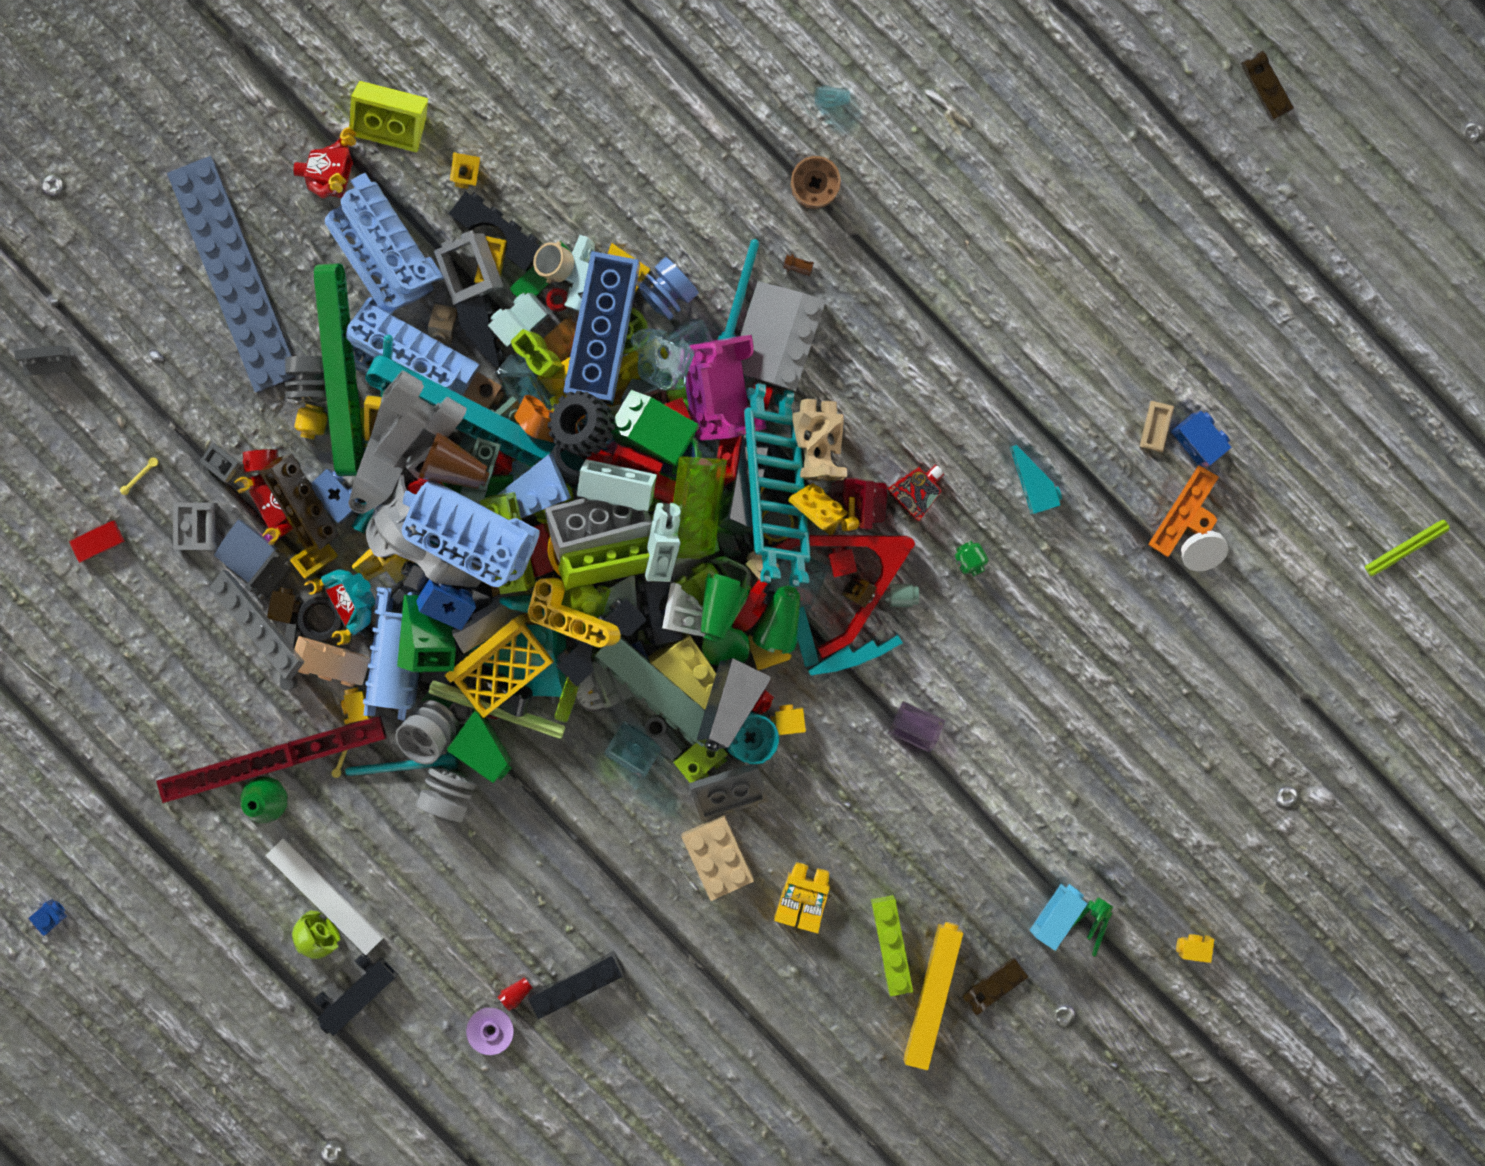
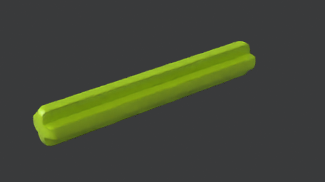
M1445 520L1438 521L1365 565L1366 572L1369 576L1377 575L1450 530L1448 523Z

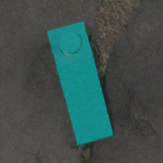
M1017 445L1009 447L1030 514L1060 506L1062 494L1059 487H1055L1047 475Z

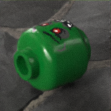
M971 540L956 548L957 553L954 555V560L962 574H972L975 577L986 571L984 566L988 564L989 558L980 543H973Z

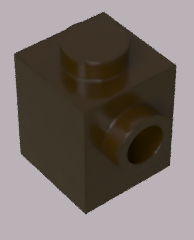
M280 587L279 591H272L267 613L268 619L288 624L294 623L295 616L298 615V611L302 606V601H299L300 596L293 594L294 590Z

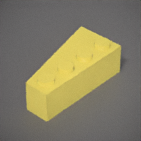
M682 633L683 640L666 643L650 654L648 658L654 667L702 708L706 709L716 671L691 635Z

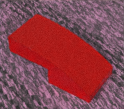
M115 520L69 541L79 563L85 562L101 552L108 551L125 542Z

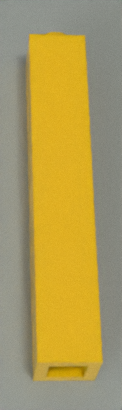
M945 922L944 925L938 924L903 1059L905 1065L924 1070L929 1068L963 937V932L961 929H958L959 925L950 922Z

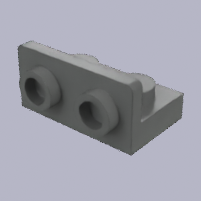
M59 345L14 350L15 360L22 361L23 374L25 376L70 372L72 370L70 348Z

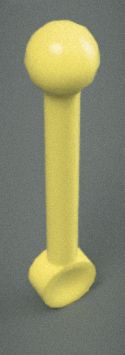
M150 458L149 464L127 486L121 487V494L127 495L130 491L129 489L152 467L158 466V459Z
M348 750L342 751L337 767L332 770L334 778L341 776L342 772L340 769Z

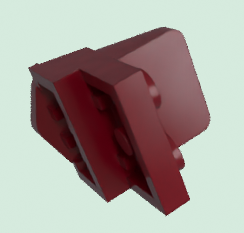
M845 477L843 481L832 483L827 495L840 503L842 508L848 513L849 497L855 498V517L859 520L858 528L872 529V523H882L885 521L887 485L885 483Z

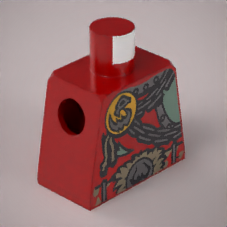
M934 465L926 473L918 467L889 486L887 491L918 522L942 490L935 483L945 474L937 465Z

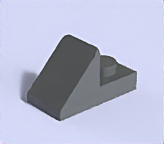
M215 443L210 445L199 461L227 484L232 482L243 466V462L231 456Z

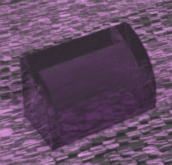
M902 701L888 734L930 753L937 744L946 720Z

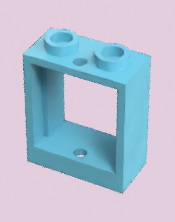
M1060 884L1031 927V933L1038 940L1056 951L1088 904L1082 899L1084 894L1070 884L1067 887Z

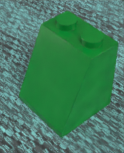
M475 710L447 751L492 783L498 779L502 781L512 768L508 765L511 762V758L488 718H483Z

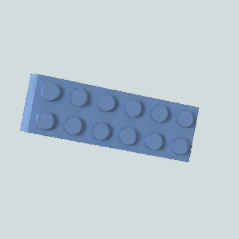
M591 251L565 381L564 394L566 396L569 392L576 393V391H582L585 393L586 391L606 404L613 405L640 270L639 260Z

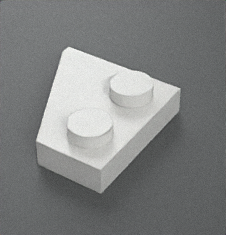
M671 583L662 628L704 637L705 634L701 633L703 607L699 605L693 596L681 589L682 586L677 583Z

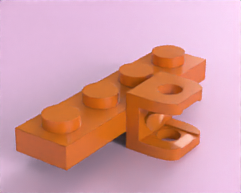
M1198 465L1148 546L1169 557L1186 529L1195 534H1208L1207 531L1212 530L1217 522V518L1211 512L1201 507L1219 477ZM1200 520H1205L1207 527H1202Z

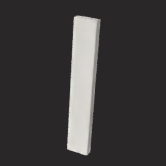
M284 838L266 855L365 955L384 938Z

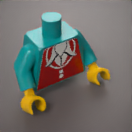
M338 569L322 576L321 580L315 578L305 583V585L310 583L314 585V591L308 593L310 595L320 592L323 586L326 587V593L345 628H348L343 631H335L332 634V638L339 636L342 638L337 645L348 644L351 640V635H356L370 624L375 598L370 590L371 585L369 581L364 579L361 573L353 575L349 571Z

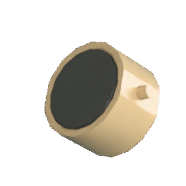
M548 242L537 250L533 264L535 271L547 279L546 283L551 284V281L562 282L568 278L574 268V258L569 250L561 246V242Z

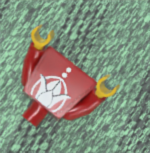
M347 127L343 129L340 139L333 145L311 150L307 163H294V176L304 177L307 189L322 199L329 196L342 198L346 192L353 164L348 146L356 144V139L354 138L356 132Z
M261 474L248 478L240 477L235 480L234 483L240 481L244 484V488L237 491L239 493H243L246 490L249 491L266 522L268 529L262 537H265L267 534L273 536V539L268 543L269 545H273L278 537H282L293 530Z

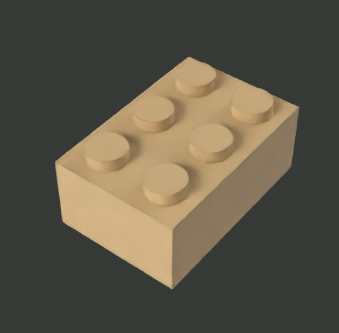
M725 815L716 817L682 833L683 842L710 901L754 882L752 873Z

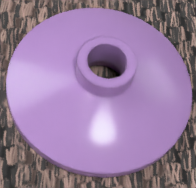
M484 1008L474 1013L466 1029L467 1039L472 1048L484 1055H495L504 1051L510 1045L514 1034L511 1019L505 1012L497 1008ZM493 1026L495 1028V1032L488 1033L487 1027Z

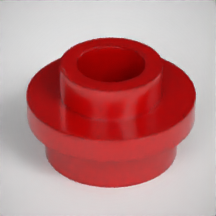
M561 288L552 289L546 297L548 307L555 312L564 311L567 308L564 305L568 293ZM556 296L562 297L563 301L561 304L554 303Z

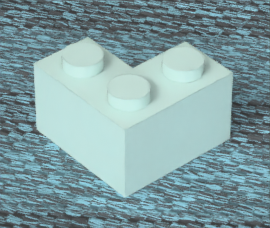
M533 293L520 294L513 301L515 305L511 309H500L491 317L493 321L488 326L507 347L512 346L511 340L522 329L533 332L551 315Z

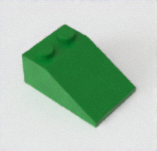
M631 390L614 417L615 420L612 424L615 425V430H612L611 434L614 441L619 445L629 447L640 453L677 466L699 425L652 397Z

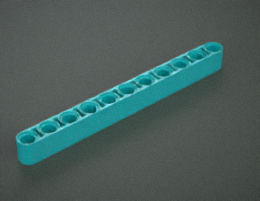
M376 356L366 374L365 379L368 384L384 392L401 371L404 370L423 382L422 385L424 387L418 396L420 399L435 406L437 403L440 404L446 397H449L467 408L463 419L455 429L475 439L478 437L500 444L499 451L530 467H533L549 455L556 445L553 442L530 436L520 425L385 356ZM567 450L560 453L562 461L566 466L573 470H581L584 461L580 456L572 454ZM569 484L571 488L578 491V484Z

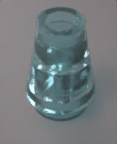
M822 85L815 89L816 106L828 108L844 104L849 105L850 103L849 90Z

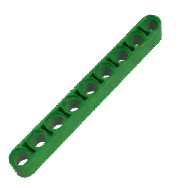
M340 263L318 264L314 268V285L334 470L336 475L340 477L356 476L364 456L354 350L353 345L346 337V331L351 322L346 273L343 265Z

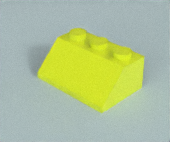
M359 81L351 96L349 127L356 132L355 137L417 153L426 121L428 98Z

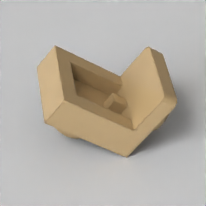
M435 304L428 324V335L441 343L451 344L452 332L458 315L457 308Z

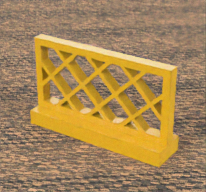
M522 614L510 621L456 665L454 671H449L445 674L450 683L454 681L483 718L554 662L525 625L527 621ZM521 632L528 639L527 648L516 646L517 635ZM501 648L511 650L510 661L499 660V650ZM516 650L527 652L526 664L515 662ZM532 653L540 654L545 663L541 666L531 665ZM484 662L494 664L493 675L482 674V664ZM498 664L510 666L509 678L498 676ZM514 667L526 668L524 680L514 679ZM467 676L477 677L476 689L468 688L463 679ZM481 678L493 680L492 692L481 690ZM497 681L509 682L508 693H497ZM480 694L492 696L491 706L487 710L480 703Z

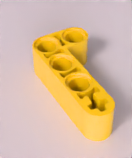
M544 578L536 582L528 609V615L532 622L596 647L612 646L619 642L620 630L614 624L561 605L565 593V586L561 579ZM549 585L551 586V593L548 591ZM542 608H544L545 610L544 616L542 614ZM563 615L565 617V624L562 621ZM583 623L586 625L585 632L583 630Z

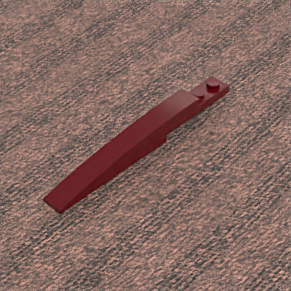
M380 715L157 780L156 783L162 803H166L386 739L387 735Z

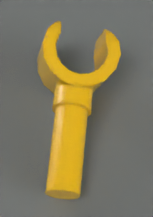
M849 497L848 518L841 521L843 531H851L859 527V520L855 517L854 497Z

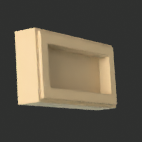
M1150 401L1139 447L1164 452L1174 406Z

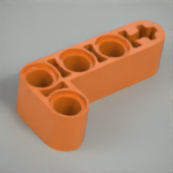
M525 395L514 416L515 419L530 436L555 443L553 441L554 438L550 437L549 434L551 429L548 428V422H551L549 413H553V411L548 410L539 399L531 395ZM576 424V427H575V433H576V434L579 433L578 428H577V424Z

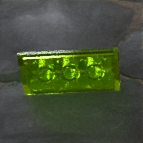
M679 457L673 502L681 510L680 524L677 532L680 545L676 558L700 559L714 553L726 471V459Z

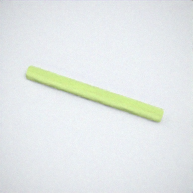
M432 681L429 687V694L475 709L460 689ZM480 699V703L487 710L491 704ZM499 708L489 713V715L558 739L563 737L565 731L564 725L530 713L522 717H516Z

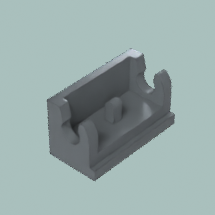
M274 550L245 588L257 594L259 599L268 602L271 599L272 591H277L295 569V566L286 555L279 550Z

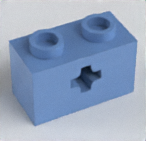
M326 469L311 483L312 488L318 499L322 501L326 511L337 523H343L354 513L348 504L352 487L348 489L343 483L345 481L343 476H337L335 471ZM333 490L341 491L338 494L340 499H332L334 496ZM356 498V499H355V501H356L357 503L362 504V503L359 501L360 498Z

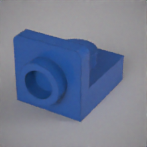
M50 899L28 919L45 936L62 922L67 915L64 913L65 909L61 903Z

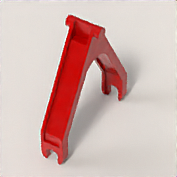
M809 535L810 546L868 547L876 552L881 562V575L874 584L877 589L873 600L865 608L860 606L844 633L817 647L822 658L854 641L911 549L915 546V541L911 537L906 535ZM787 538L771 548L790 550L800 546V539Z

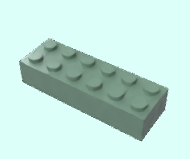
M621 635L619 642L615 645L606 647L593 646L592 657L602 668L606 669L609 667V671L613 674L612 676L622 685L627 682V686L631 689L630 691L640 700L644 697L648 707L657 715L662 712V716L675 730L678 727L681 728L679 731L691 744L694 745L697 742L700 746L704 745L696 741L705 713L704 708L654 667L643 654Z

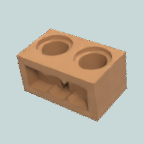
M477 372L463 396L487 409H492L494 404L498 406L503 399L504 393L502 390L504 388ZM485 385H490L493 388L492 395L486 398L482 397L481 388Z

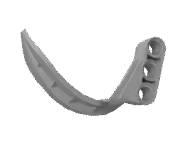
M402 472L392 494L383 503L374 508V514L366 529L369 548L377 557H388L397 554L416 562L425 572V575L435 583L478 587L481 580L414 545L403 537L402 526L410 507L403 504L406 487L404 484V472ZM416 525L409 527L412 530V536L415 534L422 535L416 531ZM430 543L434 548L439 547L438 545ZM454 553L453 558H456L460 555ZM471 562L475 570H481L482 567Z

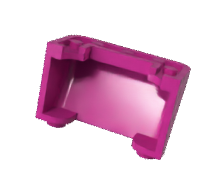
M752 335L693 344L683 348L681 361L690 418L699 425L695 433L696 438L699 440L727 439L746 434L744 411L746 408H751V406H748L741 360L750 358L754 352ZM754 418L755 431L766 429L765 420Z

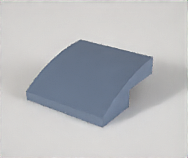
M238 519L218 547L214 556L245 581L249 582L271 553L278 548L274 545H269L267 539L262 537L243 520Z

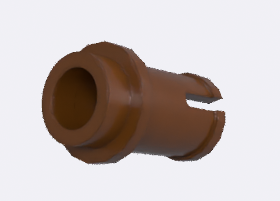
M791 254V256L786 255L783 268L787 269L786 272L790 270L810 277L814 262L796 258L794 254Z

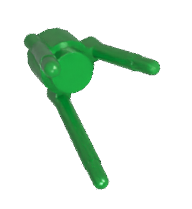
M1097 897L1095 902L1089 901L1071 927L1072 929L1092 910L1090 915L1096 919L1087 935V939L1091 940L1100 921H1103L1092 952L1093 957L1097 955L1108 921L1113 914L1111 912L1113 906Z

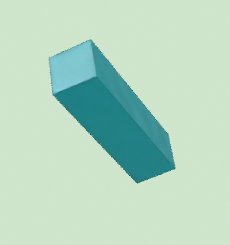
M802 606L799 610L797 640L804 666L808 667L819 664L806 612L804 606Z

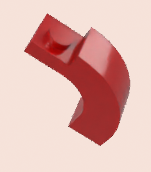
M760 579L757 581L731 628H738L745 632L754 626L767 607L763 601L767 596L764 590L768 583L761 582Z

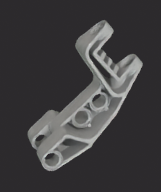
M404 370L401 371L383 393L374 428L348 504L350 509L357 513H366L383 503L395 488L407 460L405 456L436 437L437 432L448 438L463 419L467 408L449 397H446L440 404L430 405L418 397L424 387L422 385L423 382ZM361 498L366 504H359L355 499Z

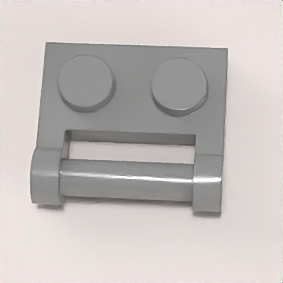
M173 502V550H217V543H215V510H218V503ZM199 510H206V543H199Z

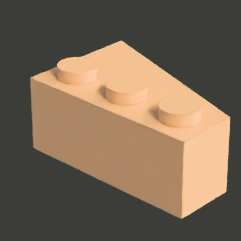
M298 636L294 649L304 660V664L298 672L307 675L309 673L316 674L319 678L332 681V678L341 680V684L349 687H354L355 684H363L368 663L371 659L364 654Z

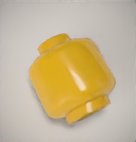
M305 404V407L298 409L294 428L301 432L300 437L314 440L315 435L321 436L325 433L328 415L326 412H323L324 408Z

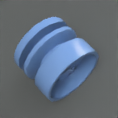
M664 257L654 267L659 278L656 280L651 275L646 274L645 278L651 285L647 287L640 280L636 286L639 288L644 300L658 314L670 321L674 316L668 307L671 306L679 313L681 309L676 300L680 298L688 304L699 292L679 268L667 257Z

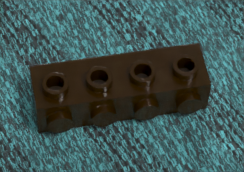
M293 454L278 457L259 471L307 553L321 550L339 536L335 523L329 518L322 501L318 499L311 482L304 475L300 468V463L294 458Z

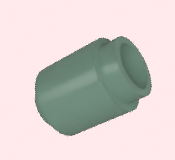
M889 584V588L884 592L885 603H889V607H913V605H918L919 587L913 586V584Z

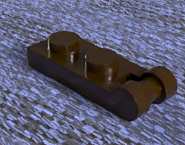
M1261 51L1255 55V58L1251 60L1246 59L1241 62V66L1269 118L1273 121L1293 110L1294 107L1272 69L1266 53ZM1260 66L1263 72L1257 75L1254 68Z
M1013 957L962 995V998L965 1002L970 1003L972 1012L977 1016L1026 980L1028 975L1015 957ZM980 992L985 996L981 1001L976 997Z

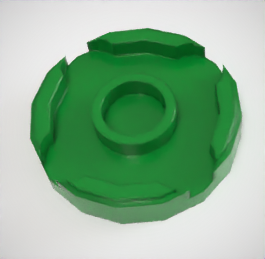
M730 628L723 640L718 639L717 643L704 639L702 650L708 661L718 667L720 661L732 658L744 663L749 655L750 643L742 630Z

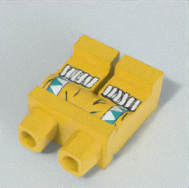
M796 862L792 872H788L787 880L774 915V921L795 927L801 903H803L797 927L818 934L830 889L828 884L829 871L817 868L814 879L807 878L805 876L808 865Z

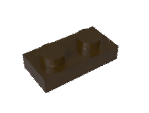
M853 574L841 595L865 608L873 600L877 587Z

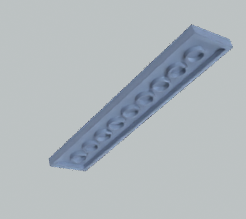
M208 156L168 172V178L254 392L259 393L296 378V376L285 374V357L292 356V353L213 157Z

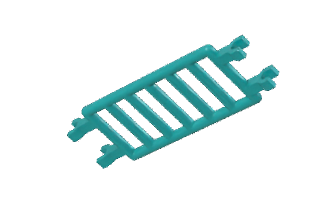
M758 383L755 385L756 389H746L751 408L745 409L744 416L755 553L762 556L763 562L760 579L761 582L765 583L771 582V579H780L781 573L776 565V558L791 560L792 573L789 577V586L799 587V583H809V576L805 572L804 564L808 563L811 559L807 516L795 506L760 499V487L790 493H797L805 488L804 478L800 477V472L803 468L802 448L798 446L792 419L794 391L785 390L784 395H774L775 403L779 409V414L764 411L766 385ZM754 418L790 426L791 438L755 431ZM756 441L792 448L793 461L757 454ZM758 464L794 471L795 484L759 477ZM761 510L798 516L799 529L762 523ZM763 533L800 539L801 552L765 547Z

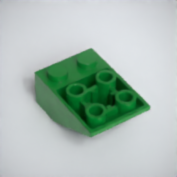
M404 595L397 667L412 672L454 671L456 646L451 632L453 630L452 626L420 613L416 602L419 595Z

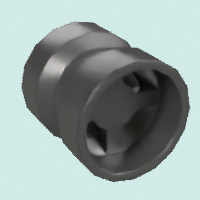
M455 702L449 708L456 717L458 724H465L474 712V709Z

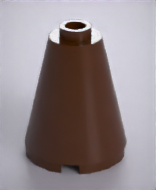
M437 432L419 478L478 489L479 485L485 486L490 473L486 472V465L446 436Z

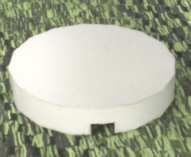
M1207 531L1208 534L1202 535L1198 533L1190 537L1181 548V558L1184 565L1193 571H1206L1222 563L1229 549L1225 538L1220 533Z

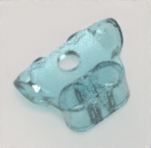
M649 328L641 329L634 333L631 337V344L635 351L639 353L638 374L640 378L662 390L683 389L687 383V374L694 357V350L682 339L678 346L663 338L668 333L664 330ZM663 346H667L670 351L667 359H663L660 354Z

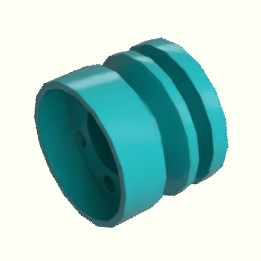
M750 712L726 750L734 758L752 765L764 763L771 759L777 751L779 744L778 730L767 717ZM746 732L751 733V734L749 735L750 738H751L750 741L745 740V739H746V735H745Z

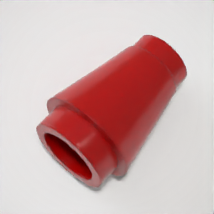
M524 977L500 991L501 994L497 998L510 1011L518 1007L533 987Z

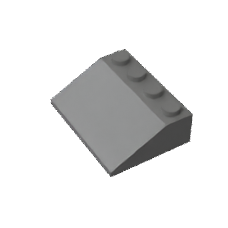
M758 281L740 336L752 335L754 345L752 356L741 360L743 375L785 390L794 391L795 393L826 300Z

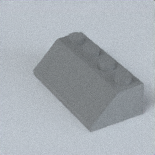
M586 498L545 508L551 541L559 563L561 555L564 553L650 536L652 521L648 511L645 510L637 511L631 507L615 506L608 502L588 500Z

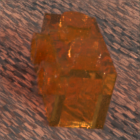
M571 318L562 321L543 338L547 349L554 352L561 362L571 356L577 326Z

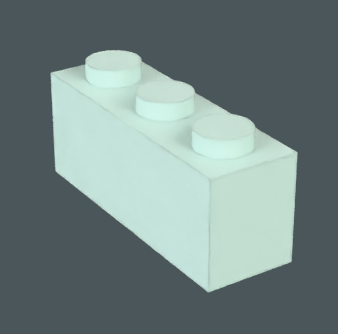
M586 459L580 470L577 496L588 500L608 502L615 506H627L637 511H648L653 500L656 474Z

